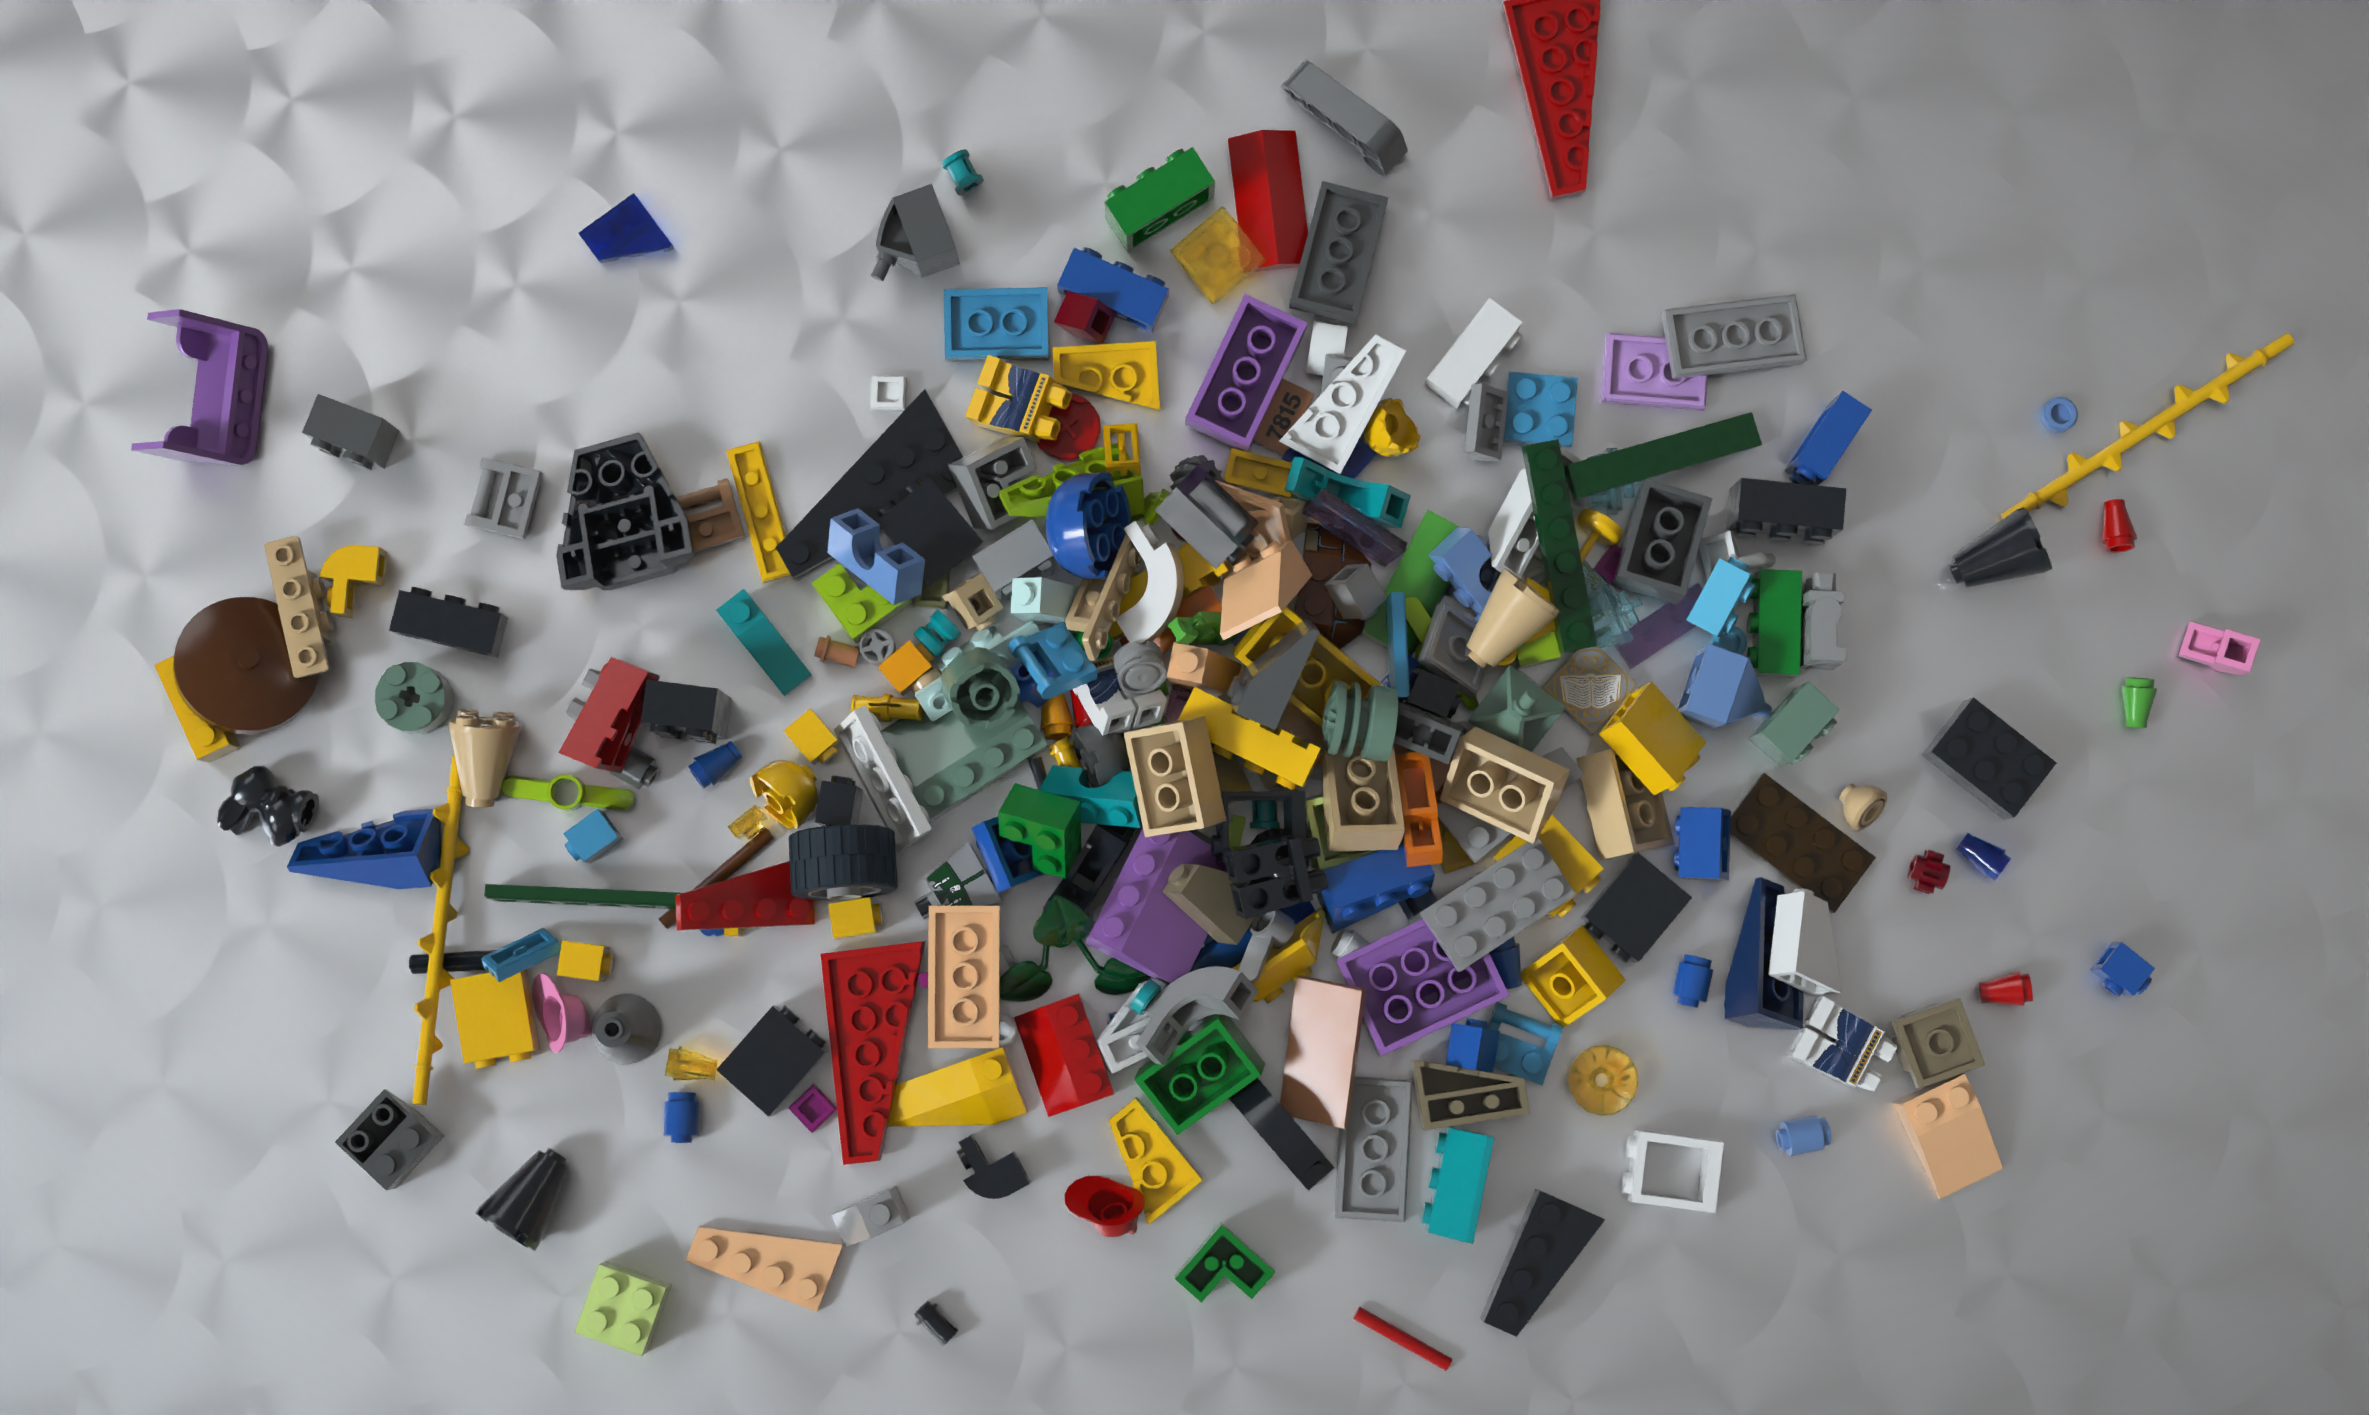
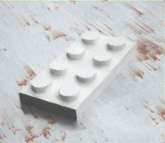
M864 705L853 710L834 731L885 827L894 830L895 846L900 852L912 846L932 829L929 825L930 818L925 808L921 805L919 806L913 795V785L910 779L902 774L898 767L894 749L890 744H886L882 737L878 719Z

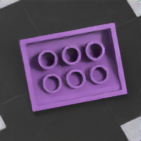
M1142 828L1085 944L1169 985L1190 972L1208 935L1204 929L1162 892L1169 882V875L1181 863L1203 865L1227 872L1226 864L1216 863V856L1211 854V845L1189 831L1145 837Z
M1423 919L1336 959L1346 985L1366 989L1362 1021L1379 1057L1510 996L1489 953L1458 973Z

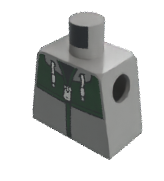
M969 842L964 844L924 878L931 892L914 901L923 919L929 917V906H994L1003 902Z

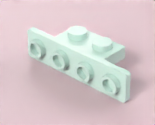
M1029 621L1005 637L1001 636L995 626L989 629H982L976 632L971 640L965 644L947 650L942 655V658L936 661V664L942 672L958 655L973 650L976 647H982L996 653L1011 669L1020 659L1015 658L1009 651V642L1017 636L1028 637L1040 631L1034 621ZM941 677L915 693V697L931 721H935L951 711L942 691Z

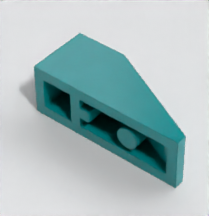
M742 589L716 609L732 632L784 696L812 676L745 589Z

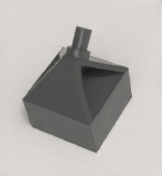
M932 184L891 199L877 234L876 247L878 253L875 258L878 261L871 274L873 278L883 282L890 266L894 267L895 264L902 266L921 278L960 264L955 244Z

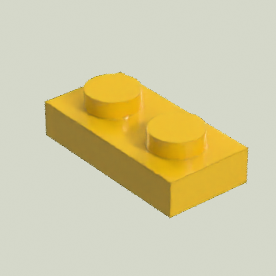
M1231 448L1223 480L1235 487L1290 498L1291 493L1284 489L1292 462Z

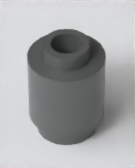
M632 746L622 773L611 771L609 773L639 790L643 785L649 787L652 784L659 769L655 767V758Z

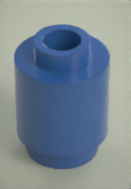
M1684 954L1683 962L1678 964L1672 995L1678 996V1004L1698 1008L1699 1002H1707L1713 975V969H1710L1712 960Z
M668 1093V1101L664 1102L663 1136H671L670 1143H692V1136H699L700 1102L696 1101V1093Z

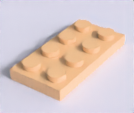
M929 906L928 1048H1000V906Z

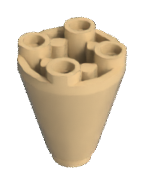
M460 709L457 710V716L449 720V731L462 795L466 797V805L472 807L494 806V799L499 796L520 734L521 724L514 721V713L493 712V717L479 716V711Z

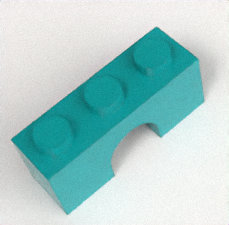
M1053 765L1039 788L1041 791L1080 801L1081 823L1141 828L1142 826L1132 772L1122 771L1113 776L1105 785L1090 788L1084 768Z

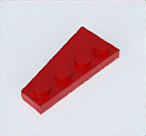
M790 861L675 895L677 931L815 924L814 900L802 899L791 894Z

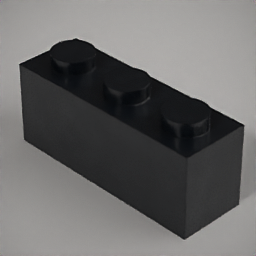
M411 587L410 592L399 590L389 631L397 635L498 658L508 617L499 613L500 607L479 602L478 608L466 606V599L446 594L444 600L431 597L432 591L417 587Z

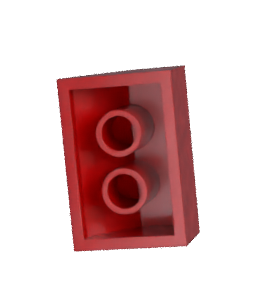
M1080 994L1014 1017L1048 1117L1114 1095L1109 1075Z

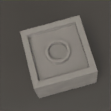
M1033 520L1028 521L972 556L977 568L985 577L998 600L1005 597L1007 601L1011 600L1013 578H1035L1039 575L1047 578L1053 574L1052 567L1057 565L1048 543Z

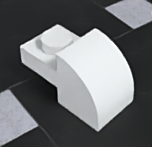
M1314 314L1305 373L1323 376L1326 354L1344 356L1348 331L1347 322Z

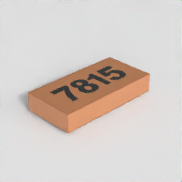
M1283 379L1254 439V443L1284 457L1289 446L1279 442V440L1306 412L1314 397V393Z

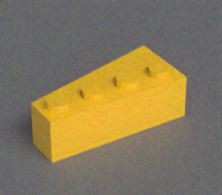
M1194 687L1178 721L1205 716L1210 742L1214 744L1212 751L1230 760L1233 754L1246 760L1243 765L1244 767L1260 775H1263L1266 769L1278 775L1275 780L1276 783L1292 791L1295 790L1297 785L1302 788L1305 787L1322 752L1321 748L1307 743L1278 727L1274 730L1236 714L1231 704Z

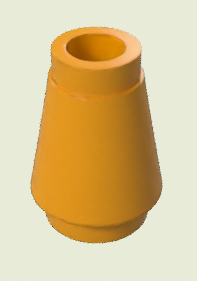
M1062 693L1050 698L1042 705L1040 731L1044 732V737L1047 740H1060L1067 736L1070 737L1072 728L1075 725L1065 695Z

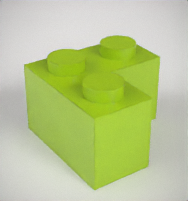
M840 563L812 583L856 644L860 642L861 637L867 631L878 629L912 604L911 600L908 599L893 605L869 585L860 591Z

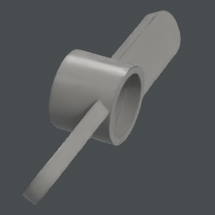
M1281 910L1256 916L1249 926L1252 936L1238 971H1241L1252 984L1258 981L1270 949L1282 947L1288 942L1294 932V920Z

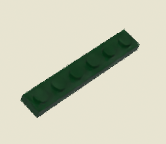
M1559 439L1521 446L1550 602L1561 611L1554 618L1560 653L1597 646Z

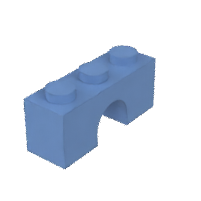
M859 508L830 519L827 551L829 555L893 605L921 594L925 559L903 542L883 550L879 539L880 524Z
M1457 527L1428 556L1435 563L1433 569L1437 575L1444 581H1449L1455 588L1454 596L1465 607H1470L1476 615L1474 621L1477 624L1497 582L1496 580L1489 588L1485 589L1479 579L1482 565L1492 554L1472 529Z

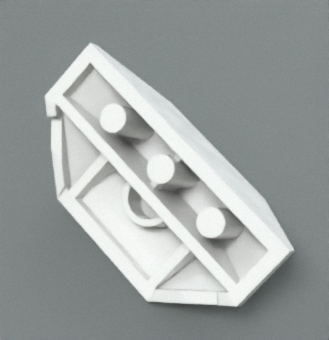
M1560 445L1563 466L1582 461ZM1525 468L1517 476L1488 530L1492 567L1499 572L1506 568L1523 581H1526L1527 577L1530 578L1545 571ZM1567 482L1575 524L1583 509V498L1573 500Z

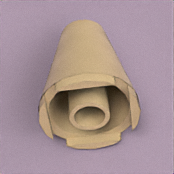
M1504 568L1466 645L1471 650L1468 657L1482 668H1485L1487 664L1495 667L1556 618L1561 611L1550 601H1545L1526 582Z

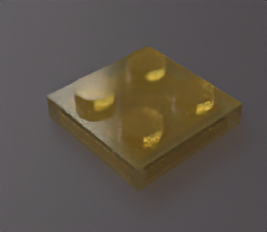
M1223 206L1169 250L1211 304H1216L1267 261Z

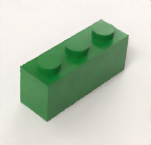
M1760 569L1754 573V578L1751 583L1755 584V588L1749 598L1753 599V612L1748 614L1747 630L1748 633H1753L1752 647L1747 649L1746 657L1750 659L1757 677L1794 678L1800 675L1802 571Z

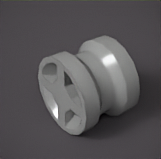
M871 629L861 637L859 643L860 652L863 658L872 665L879 666L896 652V644L891 635L885 630Z

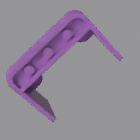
M182 309L148 313L147 320L177 327L176 344L179 351L187 358L198 360L190 427L183 425L174 426L166 432L164 441L132 443L131 450L180 461L224 465H244L249 463L256 452L268 351L265 335L256 328Z

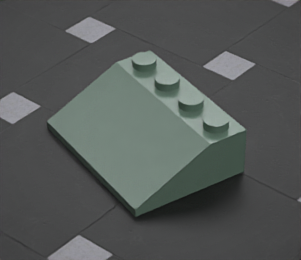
M1018 698L1014 706L1016 709L1014 714L1004 724L992 729L971 725L970 727L965 726L951 710L935 721H931L924 711L921 721L899 719L880 731L886 744H890L894 749L898 767L902 774L910 779L913 785V795L918 804L925 808L931 822L1049 748Z

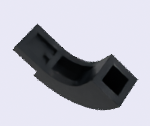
M1096 824L1068 876L1059 883L1047 900L1043 910L1048 908L1055 894L1070 900L1083 910H1086L1137 828Z
M1258 1078L1229 1098L1308 1191L1335 1168Z

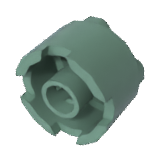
M976 647L973 650L958 655L943 669L941 675L943 694L955 716L965 726L970 727L971 725L992 729L1004 724L1014 714L1016 710L1014 706L1018 693L1020 694V688L1007 664L996 653L990 652L987 648Z
M403 662L389 667L381 676L375 689L376 711L388 725L409 734L430 733L429 731L438 728L448 720L453 709L454 694L449 687L448 681L439 671L418 662ZM415 691L417 695H420V700L418 703L413 702L412 705L409 697Z

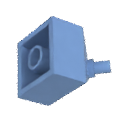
M1707 644L1696 652L1677 708L1687 721L1715 730L1749 715H1760L1764 718L1771 715L1772 707L1765 703L1759 680L1748 657L1712 644Z

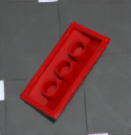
M1259 130L1228 138L1244 273L1299 267L1308 236L1296 131Z

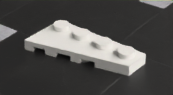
M1375 334L1279 442L1341 474L1407 350Z

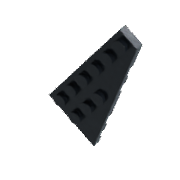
M925 389L778 544L776 549L793 580L833 558L827 553L831 518L859 508L874 521L880 519L877 512L891 500L896 505L907 496L903 490L917 478L924 482L930 477L945 496L958 490L948 465L963 458V455Z

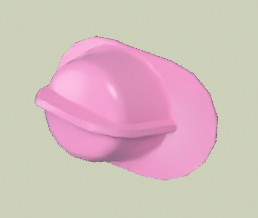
M545 973L538 974L534 978L532 985L533 1005L546 1033L549 1046L554 1053H557L563 1049L565 1043L589 1036L592 1029L582 1000L575 995L559 993L551 977Z

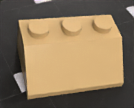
M1205 716L1124 732L1145 837L1202 829L1226 821Z
M1474 727L1459 738L1439 800L1534 844L1560 800L1570 769L1485 730Z
M1613 749L1576 758L1578 767L1584 773L1580 780L1582 781L1587 801V811L1591 818L1595 845L1598 849L1600 860L1674 844L1662 792L1653 795Z

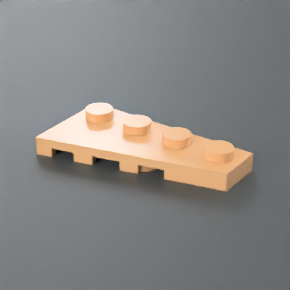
M700 1226L697 1229L685 1261L817 1312L844 1244Z

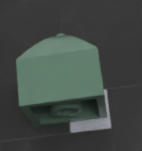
M1510 664L1470 716L1468 722L1475 727L1532 752L1564 711L1566 704L1514 665Z

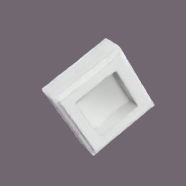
M872 375L871 411L903 412L906 409L907 377Z

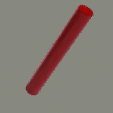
M1359 1306L1353 1317L1357 1322L1445 1371L1449 1368L1452 1362L1451 1357Z

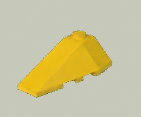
M1005 1047L897 1084L888 1127L995 1125L1028 1113Z

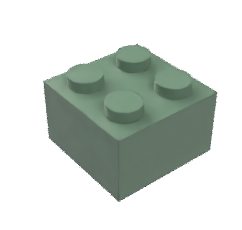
M1808 681L1794 688L1749 739L1779 767L1787 763L1793 765L1797 761L1801 762L1814 747L1810 742L1813 739L1816 740L1820 736H1825L1834 727L1837 721L1833 717L1840 709Z

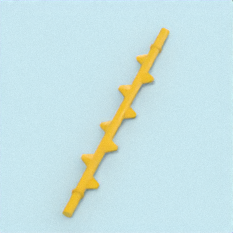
M2285 333L2262 349L2254 350L2253 354L2246 359L2233 353L2227 354L2225 356L2227 371L2195 391L2181 384L2174 387L2175 404L2140 426L2123 420L2119 423L2120 439L2088 459L2074 452L2067 455L2068 472L2035 493L2030 492L2027 498L2001 514L2002 520L2016 509L2022 507L2026 508L2028 513L2035 508L2039 509L2048 500L2061 507L2068 504V487L2101 466L2116 472L2122 469L2121 454L2155 432L2168 439L2176 436L2174 420L2210 398L2226 404L2230 400L2229 385L2257 367L2265 366L2268 360L2294 345V339L2289 333Z
M454 754L452 755L449 788H446L448 793L447 803L433 809V815L444 824L440 867L430 872L429 875L431 881L437 886L433 928L431 934L418 939V946L429 955L425 997L414 1006V1011L422 1018L417 1065H414L416 1075L412 1104L427 1105L430 1072L433 1070V1066H431L432 1054L442 1049V1042L435 1035L440 990L451 985L450 980L454 979L453 976L442 968L447 923L457 918V911L450 904L455 859L469 852V847L457 837L462 791Z

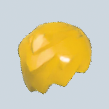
M1388 398L1379 401L1364 429L1367 444L1373 451L1386 457L1401 456L1402 454L1414 451L1419 447L1418 443L1421 438L1417 433V426L1406 415L1401 399L1393 400Z

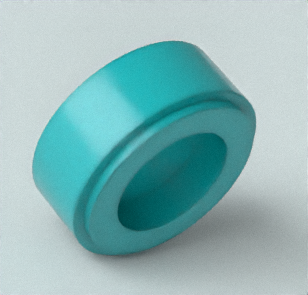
M1151 979L1148 980L1133 999L1130 1008L1139 1015H1144L1148 1005L1161 992V986Z

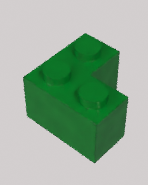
M1015 783L998 811L999 836L1032 845L1033 870L1066 879L1082 850L1081 802Z
M1220 1222L1174 1277L1177 1282L1202 1303L1224 1276L1253 1299L1274 1275L1275 1270Z

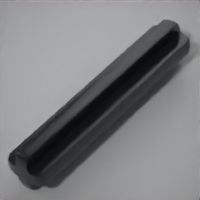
M496 950L444 953L442 968L447 972L485 970L481 958ZM411 955L409 957L410 973H427L429 955Z

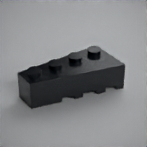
M1535 1188L1480 1319L1486 1324L1517 1337L1605 1219Z

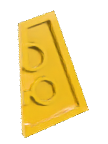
M1156 341L1052 347L1054 380L1058 384L1160 411Z
M1137 1097L1108 1120L1122 1158L1133 1181L1132 1184L1144 1196L1145 1206L1143 1210L1148 1225L1203 1181V1177Z

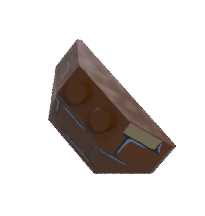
M1307 523L1302 558L1312 576L1297 593L1295 613L1301 618L1311 621L1324 637L1341 650L1362 634L1364 620L1343 619L1324 584L1346 565L1368 564L1371 568L1372 564L1341 527Z

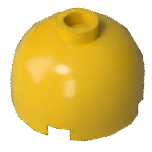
M777 760L764 766L750 777V785L755 796L758 798L763 794L769 804L764 807L765 810L787 829L791 830L794 826L795 830L798 829L812 816L818 804V790L814 783L817 778L806 765L800 767L792 761Z

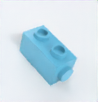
M1732 556L1728 562L1719 558L1687 621L1720 638L1724 632L1730 634L1739 617L1734 614L1741 601L1746 603L1755 588V584L1751 583L1754 576L1747 573L1749 565Z

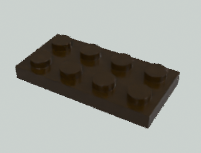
M1765 773L1760 775L1731 814L1730 836L1799 889L1811 890L1814 892V896L1828 902L1831 913L1837 911L1876 858Z

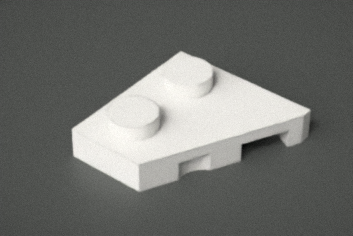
M1147 981L1139 983L1096 1040L1110 1073H1115L1148 1057L1136 1045V1042L1150 1022L1151 1017L1147 1013L1139 1015L1130 1008L1133 999Z

